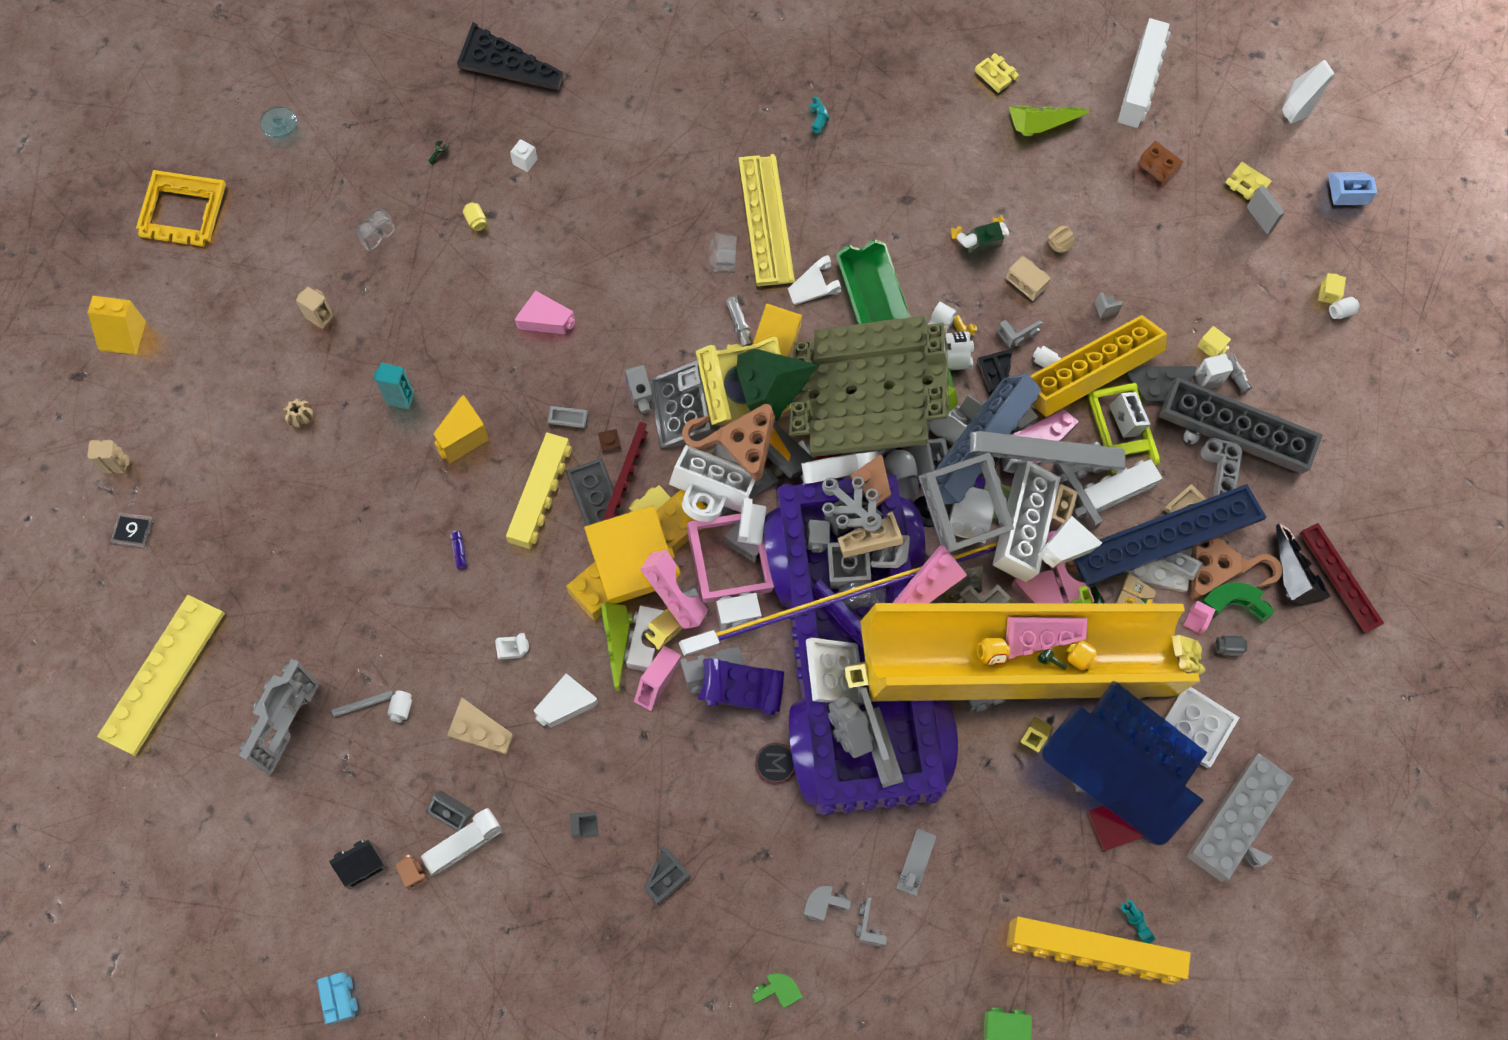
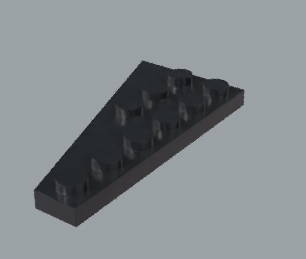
M472 22L457 61V67L554 90H559L563 79L562 71L546 62L542 63L532 54L524 53L523 49L501 37L498 38L492 35L487 29H481L474 22Z

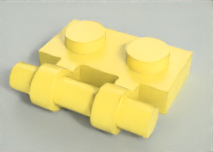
M994 53L991 56L993 61L986 58L975 67L974 71L999 93L1011 84L1012 79L1010 77L1016 81L1020 75L1013 66L1010 67L1005 62L1002 56L999 57Z
M1241 162L1232 173L1231 178L1229 177L1225 183L1230 186L1231 190H1236L1243 194L1245 199L1251 200L1260 186L1264 185L1267 189L1272 180L1244 162Z
M1181 635L1173 636L1175 656L1180 659L1179 667L1188 673L1203 674L1205 667L1198 662L1202 660V648L1198 640Z

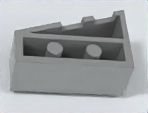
M739 647L717 651L715 655L704 657V654L697 656L698 660L687 662L686 658L680 659L681 672L688 693L692 691L693 693H699L702 689L704 681L703 660L705 658L745 665Z

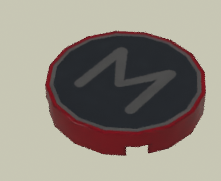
M777 742L767 744L760 749L756 756V772L767 783L774 785L783 784L795 772L791 749L785 744Z

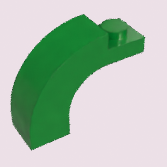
M1240 582L1220 585L1212 590L1201 602L1215 609L1212 618H1215L1224 607L1232 604L1246 607L1263 622L1269 619L1275 612L1267 601L1260 599L1264 593L1262 590L1250 584Z

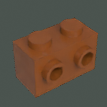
M1155 140L1142 153L1138 164L1166 185L1179 172L1184 161Z

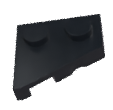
M1012 349L978 357L977 363L989 393L994 392L1003 378L1009 377Z

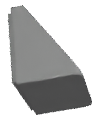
M1249 847L1244 855L1253 869L1262 867L1273 858L1252 847Z

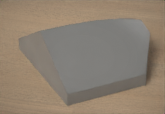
M902 535L903 544L873 551L870 557L871 566L898 568L906 563L908 560L909 535Z

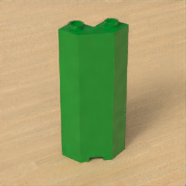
M871 240L861 249L848 245L836 254L858 324L910 317L886 243Z

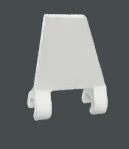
M829 255L819 259L788 288L794 306L828 294L841 293L839 281H833L826 286L820 269L827 270L832 268Z

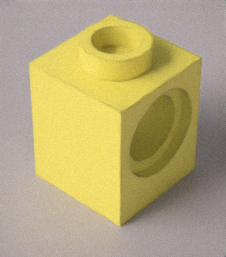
M1327 273L1321 282L1318 301L1333 304L1341 300L1344 295L1346 277Z
M1212 326L1200 340L1197 347L1210 357L1225 354L1230 347L1227 345L1231 339Z

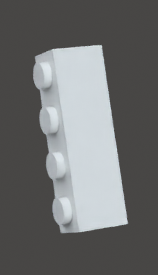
M1151 459L1145 462L1141 460L1135 463L1132 468L1118 471L1117 475L1112 477L1110 475L1105 476L1099 483L1095 485L1090 483L1083 489L1099 513L1158 486L1163 478Z

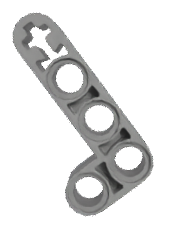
M1211 438L1202 447L1200 453L1204 460L1218 463L1212 495L1214 497L1227 492L1222 486L1226 487L1228 491L1236 488L1242 449L1236 443Z

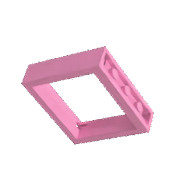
M741 514L718 517L710 522L697 520L687 523L686 528L700 599L703 603L715 602L724 596L738 597L741 593L751 592V594L769 593L774 588L767 559L765 538L763 536L762 543L758 545L765 583L713 592L709 591L698 530L740 523Z

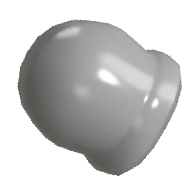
M902 449L888 453L883 459L886 474L897 476L900 497L905 499L916 497L919 494L918 468L913 455Z

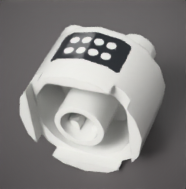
M946 333L949 370L973 368L971 352H974L973 340L970 341V333Z

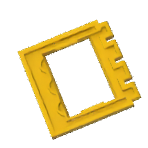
M153 170L136 226L138 237L153 239L154 237L155 240L171 242L172 239L174 243L188 245L190 242L191 245L204 247L206 242L211 240L226 187L225 181ZM164 191L210 198L202 218L201 230L150 223L159 192Z

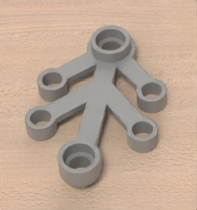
M855 477L852 480L854 500L839 488L836 479L826 478L823 481L822 488L824 493L828 496L835 495L846 505L834 506L832 503H825L822 507L825 516L839 515L836 523L840 529L863 527L868 532L879 530L882 525V518L876 513V504L879 499L876 489H869L866 492V498L869 501L868 512H866L862 508V493L865 487L862 477ZM840 514H857L860 518L848 519L846 515ZM841 520H845V521H846V522L843 523V524H840V523H839Z

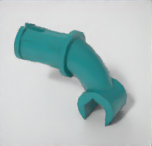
M812 97V103L814 104L809 103V108L812 112H817V117L811 126V130L819 134L830 118L820 99Z
M1127 900L1129 907L1123 902L1121 909L1127 915L1129 923L1134 925L1139 931L1138 934L1141 940L1148 944L1155 941V936L1145 923L1144 913L1137 909L1133 901Z

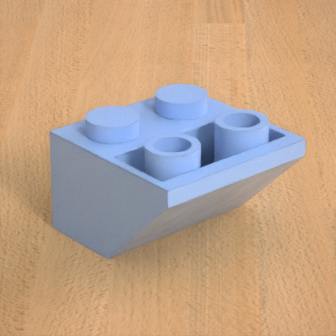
M1332 172L1328 174L1333 205H1369L1377 194L1374 177L1365 172Z

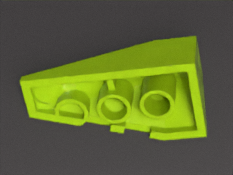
M1010 106L1009 108L1016 131L1022 132L1024 136H1033V133H1041L1089 114L1088 109L1081 107H1058V110L1048 106H1042V109L1032 106Z
M602 603L601 608L615 691L619 692L625 664L624 656L630 635L629 624L633 623L632 613L627 612L625 605Z

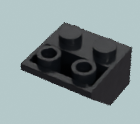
M369 839L356 842L353 845L354 848L347 852L343 850L333 856L334 859L329 861L343 885L349 890L388 869L378 846Z

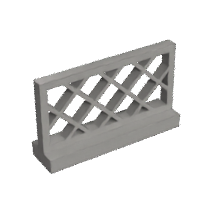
M862 688L860 691L866 708L864 712L868 715L870 721L868 729L871 731L874 739L871 741L873 747L871 752L882 787L904 782L880 708L873 709L867 688Z

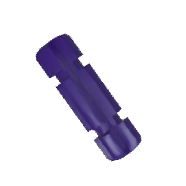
M453 531L450 535L456 568H466L467 563L462 533L460 531Z

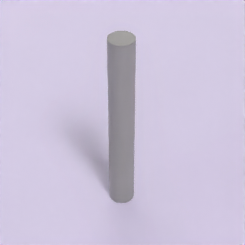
M390 690L332 709L333 717L389 700L394 695L393 691Z

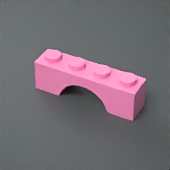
M1057 530L1048 533L1046 544ZM1065 563L1054 568L1050 566L1051 570L1054 569L1055 578L1058 587L1061 588L1064 603L1080 598L1079 587L1086 586V584L1073 579L1068 574ZM1088 587L1089 592H1090L1091 597H1092V600H1093V602H1094V599H1093L1091 590H1090V588Z
M666 550L650 553L640 570L683 629L699 626L708 612L705 604L698 595L687 597L681 592L676 582L675 572L677 565Z

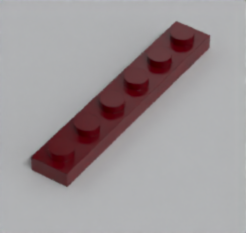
M639 421L602 521L618 516L615 513L616 509L621 508L624 497H621L623 491L627 492L630 480L627 479L629 474H634L636 464H634L635 458L639 459L642 452L641 442L645 443L648 432L645 431L646 423Z
M1316 523L1302 530L1299 534L1363 632L1367 633L1384 624L1320 524Z

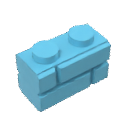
M340 972L318 979L317 985L325 1024L332 1025L355 1018V1011L358 1010L356 999L351 998L350 990L353 989L351 977L347 976L346 973Z

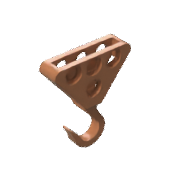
M764 404L721 427L703 440H691L690 434L692 430L711 420L710 416L707 415L688 421L683 428L682 436L686 445L698 450H703L716 444L721 445L753 480H759L763 476L775 415L771 406ZM763 421H766V422H767V423H766L765 425H763V426H758L759 423H761V422H763ZM744 437L742 441L736 442L737 438ZM757 440H763L760 444H755ZM755 457H758V458H759L758 461H756V462H751V460H752L753 458H755Z
M1220 537L1204 543L1206 547L1201 545L1192 547L1191 557L1198 561H1204L1206 566L1202 565L1194 580H1190V597L1195 601H1199L1215 588L1226 584L1235 577H1240L1259 563L1268 564L1273 570V576L1265 580L1257 588L1272 586L1280 579L1282 566L1275 557L1269 554H1261L1250 560H1244L1242 556ZM1218 562L1223 563L1225 568L1220 567ZM1198 578L1203 579L1205 581V585L1201 584Z

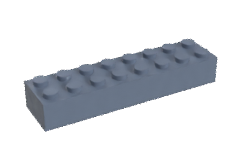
M1028 373L1002 379L935 470L979 456L970 453L971 432L983 431L1009 435L1017 427L1018 421L1026 415L1027 409L1037 400V395L1041 391V388ZM980 462L935 477L944 504L960 503L965 498L966 492L974 486L977 477L982 473Z

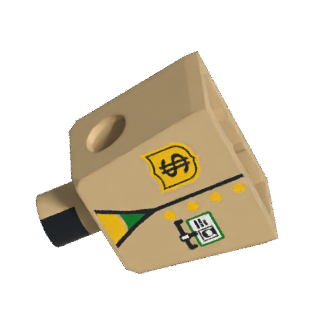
M1129 574L1125 578L1114 604H1157L1153 602L1156 591Z

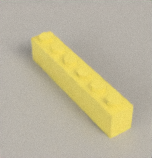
M546 432L506 534L508 543L531 549L532 544H536L539 535L537 531L539 526L542 527L545 521V510L551 506L552 498L550 497L552 492H555L558 487V476L563 474L565 458L569 457L572 447L569 444L568 438Z

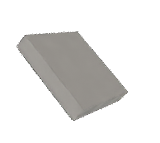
M1264 185L1256 190L1247 206V209L1267 235L1273 232L1284 215L1283 209Z

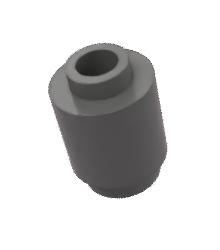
M1242 636L1217 637L1215 650L1216 653L1222 656H1243L1244 652L1247 651V641Z

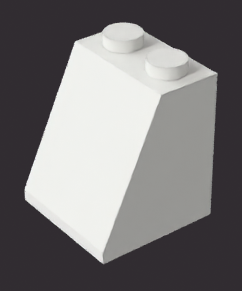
M972 486L960 503H953L949 521L954 535L968 539L990 530L994 506L989 491Z

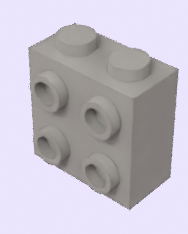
M848 696L828 704L830 709L828 717L834 726V730H832L833 737L836 742L842 744L844 751L849 752L854 758L872 751L871 741L874 739L871 731L868 729L870 721L866 712H862L856 702L853 703Z

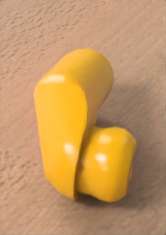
M959 315L955 316L953 324L957 332H969L970 336H973L977 331L976 325H965Z

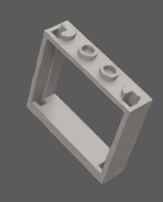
M990 452L918 476L940 545L945 546L949 552L1014 530V521L1009 514L1007 499L1003 495L1001 480L996 474L995 462ZM980 462L1000 527L956 542L935 477Z

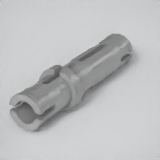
M734 296L729 297L726 300V304L736 326L735 332L739 336L743 347L753 345V339L750 335L751 329L745 321L738 299Z

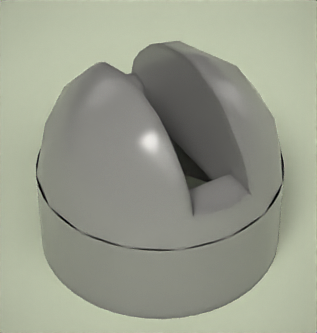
M1186 429L1184 440L1186 443L1190 440V444H1195L1201 434Z

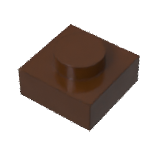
M617 429L598 433L602 453L621 449Z

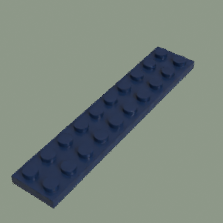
M1246 484L1099 540L1102 542L1099 547L1089 554L1074 559L1073 562L1086 586L1090 587L1265 520L1266 515L1250 487Z

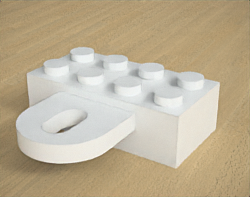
M685 445L674 467L669 485L686 491L682 501V508L688 516L698 521L710 522L720 516L724 506L741 512L744 498L750 497L756 480H753L737 464ZM703 501L707 503V509L701 510L697 508V502Z

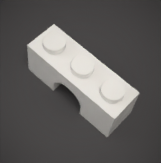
M640 606L639 612H635L633 623L636 624L634 631L631 630L629 635L631 646L630 650L626 649L624 656L627 668L645 672L655 659V648L646 647L642 640L647 632L655 634L648 625L663 613L664 610Z

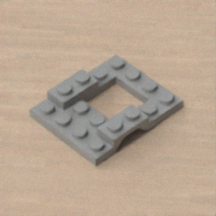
M291 659L289 664L287 663L284 666L282 677L273 675L266 682L262 697L257 699L253 707V714L259 719L253 723L248 740L244 741L240 747L239 756L268 776L271 775L291 738L288 728L299 707L310 702L320 684L300 662ZM272 729L276 734L270 738L267 748L263 743Z

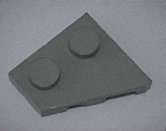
M664 845L644 888L659 906L688 881L691 876Z

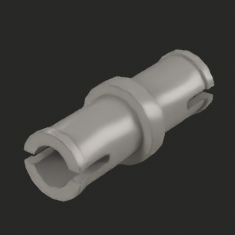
M1236 356L1228 357L1233 365L1231 378L1236 381L1240 392L1245 393L1251 390L1253 387L1245 376V370L1240 367Z

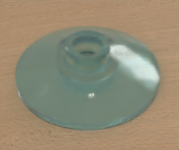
M280 106L267 110L260 119L262 131L267 136L273 138L289 135L295 129L297 123L295 114L290 109Z

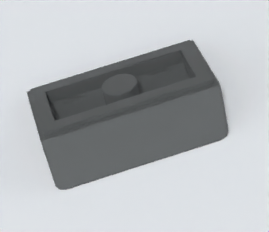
M440 790L433 795L425 812L454 830L459 831L467 825L474 810Z

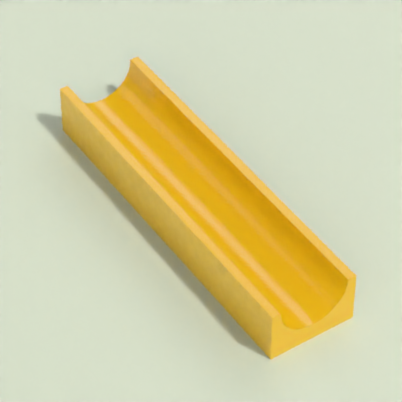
M876 603L860 621L865 662L867 663L870 701L1176 697L1200 682L1198 673H1186L1181 669L1174 652L1172 637L1175 636L1180 616L1185 612L1184 604ZM1007 617L1087 618V633L1084 641L1097 650L1096 656L1099 658L1090 670H1078L1067 661L1069 653L1066 650L1072 644L1070 643L1051 647L1054 657L1067 665L1065 670L1050 661L1048 664L1039 662L1038 656L1044 650H1038L1028 655H1019L1009 660L1006 659L1001 665H985L977 656V646L984 638H1002L1006 642Z

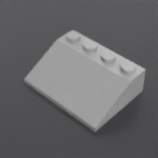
M698 360L649 379L660 448L662 449L686 445L682 436L685 424L694 418L710 416L705 391L702 387L686 393L680 391L678 373L696 366L699 367ZM710 420L692 430L690 439L693 441L703 440L719 430L720 427L719 425H712Z

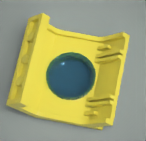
M771 337L750 346L716 351L715 345H709L696 351L712 425L725 426L750 412L737 372V357L739 354L752 349L781 355L777 337ZM791 404L781 413V417H783V414L790 412Z

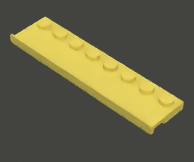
M771 154L768 157H760V155L739 157L756 286L794 283L795 278L776 156Z
M187 595L97 737L136 756L225 613Z

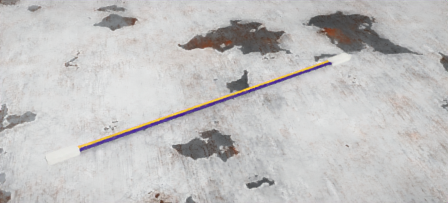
M998 542L952 557L959 563L996 551ZM922 566L717 633L712 630L681 640L679 645L684 656L717 646L721 640L913 578Z

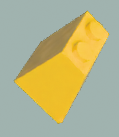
M92 296L87 313L99 351L137 355L146 321L131 300Z
M766 303L753 345L768 338L777 337L781 355L791 358L794 342H797L800 335L802 315Z
M464 395L459 398L433 433L436 439L434 444L442 459L446 458L449 463L454 462L489 441L483 422Z

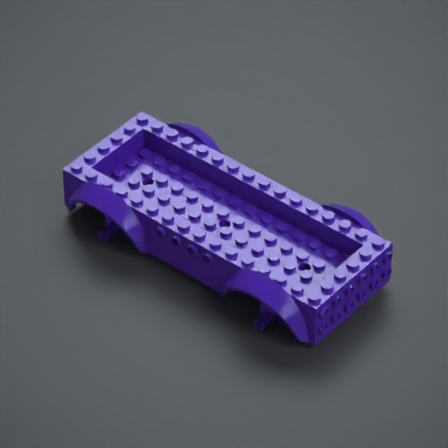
M887 474L891 496L878 505L876 509L883 514L882 519L887 517L886 514L893 511L901 535H909L908 560L898 568L872 567L870 564L871 583L921 567L925 564L926 544L923 521L915 504L900 497L896 475L891 476ZM843 478L837 481L839 488L854 500L852 480L850 478ZM823 481L813 484L803 482L801 485L784 484L778 487L777 508L765 516L764 538L770 574L780 603L789 609L816 601L812 595V588L818 580L821 579L830 588L828 547L825 551L816 553L806 549L805 526L809 520L825 521V515L822 510L825 503L834 504L840 500L835 495L828 496L824 493L822 488ZM862 494V502H869ZM851 528L838 537L830 530V543H838V538L855 529ZM912 578L843 600L842 602L861 621L876 603H893ZM853 588L830 589V590H831L834 594H838V593H841V592H844V591H847V590H850V589H853ZM824 607L791 617V634L795 646L794 657L797 662L796 673L800 685L801 699L790 707L789 736L797 781L806 803L815 806L816 814L832 815L835 812L842 811L843 813H852L860 809L870 811L875 810L877 807L895 808L897 805L904 804L906 806H914L922 802L927 804L939 802L947 792L946 787L952 780L958 756L957 726L948 700L871 701L873 709L880 708L904 781L883 788L872 752L870 751L856 758L849 752H845L842 744L836 742L832 734L834 726L828 717V713H830L828 704L830 703L817 702L812 699L806 640L818 638L848 643L856 641ZM858 646L860 662H865L864 650L861 646ZM865 685V686H863V688H865V687L867 688L868 695H869V698H870L869 686H868V685ZM864 704L859 706L862 712L866 711Z

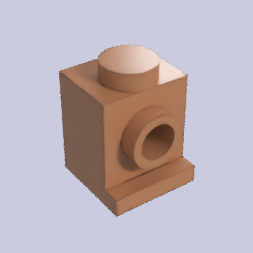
M411 854L401 857L399 862L395 864L404 886L408 890L429 880L424 873L421 874L424 870L420 861H415Z

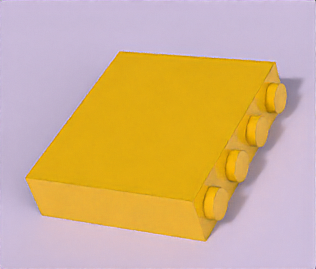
M654 505L584 527L609 604H617L656 591L640 570L650 553L666 550L672 559L675 558L672 547H668L666 543L669 540L666 529H661L660 523H662L661 514L659 511H655ZM678 565L675 572L677 584H679L678 577L681 576Z

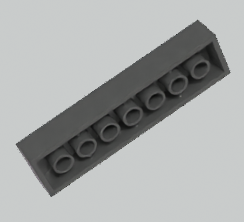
M1179 377L1171 383L1159 415L1160 418L1210 438L1236 443L1245 452L1300 474H1304L1311 469L1323 436L1320 433Z

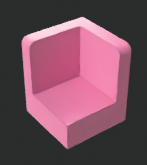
M1196 601L1192 605L1183 627L1202 635L1207 630L1215 609Z

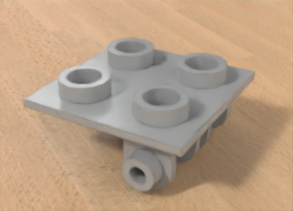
M979 565L963 570L967 576L944 592L945 603L961 599L962 597L959 593L969 584L977 593L982 592L983 566Z

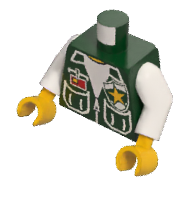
M1000 215L998 218L992 217L993 223L976 227L966 235L962 233L961 226L951 228V238L957 239L967 248L968 253L972 254L1001 246L1004 239L1009 236V230L1004 223L1003 215Z

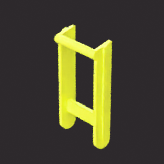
M1136 383L1094 390L1087 394L1103 446L1125 449V455L1148 451L1154 465H1159L1160 458L1150 427L1148 426L1142 432L1143 440L1113 445L1098 401V397L1124 392H1136L1139 397Z

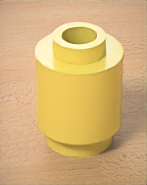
M473 202L465 205L463 214L469 226L474 231L484 229L487 226V219L480 205Z

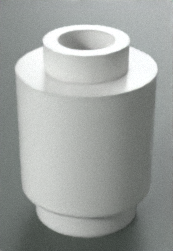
M1348 297L1330 305L1329 312L1333 319H1343L1357 314L1360 305L1357 299Z
M1042 346V348L1037 347L1032 356L1035 358L1033 362L1043 368L1062 359L1058 356L1059 354L1045 346Z
M396 691L395 695H392L387 711L391 721L401 723L402 720H407L412 704V695L410 693Z

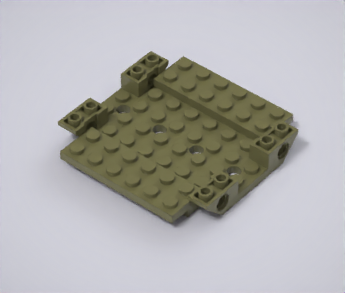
M926 315L814 330V346L812 340L794 342V359L820 365L808 378V382L795 397V402L791 403L789 435L810 434L809 453L811 457L928 444L930 420L946 419L949 415L948 349L944 323L927 325ZM926 381H933L930 385H924ZM894 385L893 389L887 390L886 387ZM850 390H857L854 394H848ZM818 394L817 398L811 399L812 395Z

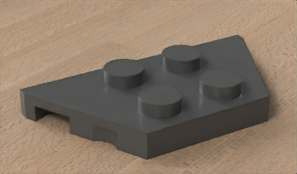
M1196 366L1136 367L1124 375H1128L1132 383L1137 384L1139 397L1144 404H1164L1171 383L1177 377L1191 382Z

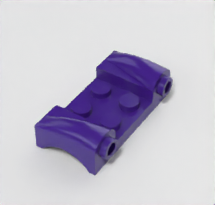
M705 658L703 660L704 681L698 695V700L706 701V705L718 706L721 703L762 710V714L775 716V712H780L785 671L735 664L712 658Z

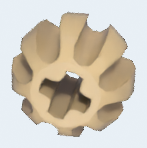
M1058 225L1052 228L1047 237L1051 248L1058 253L1068 251L1075 241L1073 232L1065 225Z
M295 399L293 402L289 401L286 403L287 407L283 409L285 421L295 427H301L303 424L307 425L310 422L309 419L313 417L311 405L302 399Z

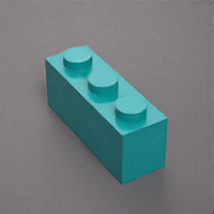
M381 363L379 369H376L374 373V380L386 404L409 409L414 391L404 368Z

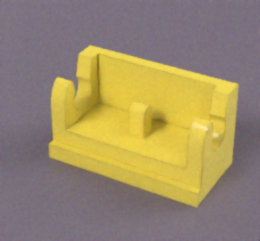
M667 609L648 625L651 631L655 633V636L650 632L645 633V635L659 650L677 636L683 628L671 611Z

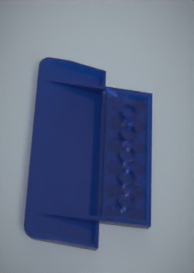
M1115 681L1111 682L1091 713L1077 705L1053 733L1042 751V757L1045 762L1158 845L1167 843L1204 801L1187 788L1186 784L1207 752Z

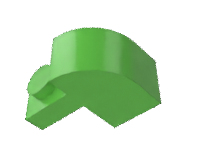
M780 973L768 975L766 978L770 985L761 984L753 989L755 993L751 996L755 1004L775 994L782 1009L803 998L795 982L787 975Z

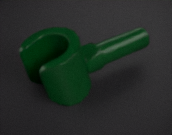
M437 141L435 143L436 150L428 162L432 164L440 152H446L449 146L445 144L441 149L440 146L443 141Z
M1051 649L1044 650L1038 656V660L1042 664H1048L1050 661L1063 670L1067 668V665L1054 657Z

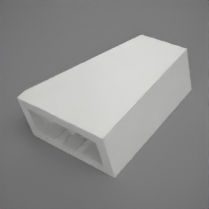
M1071 516L1061 525L1038 555L1045 563L1054 568L1091 553L1102 542Z
M565 674L533 711L537 716L535 720L542 726L547 724L552 728L596 707L599 703L595 696L568 674Z

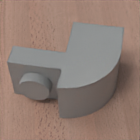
M822 886L815 889L808 897L802 917L823 923L828 906L848 912L851 901L847 900L848 896L835 893V896L831 895L833 886Z

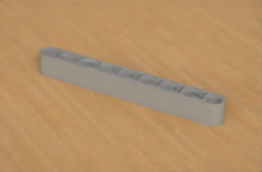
M983 431L970 433V453L974 455L990 452L991 457L1109 471L1125 470V449Z

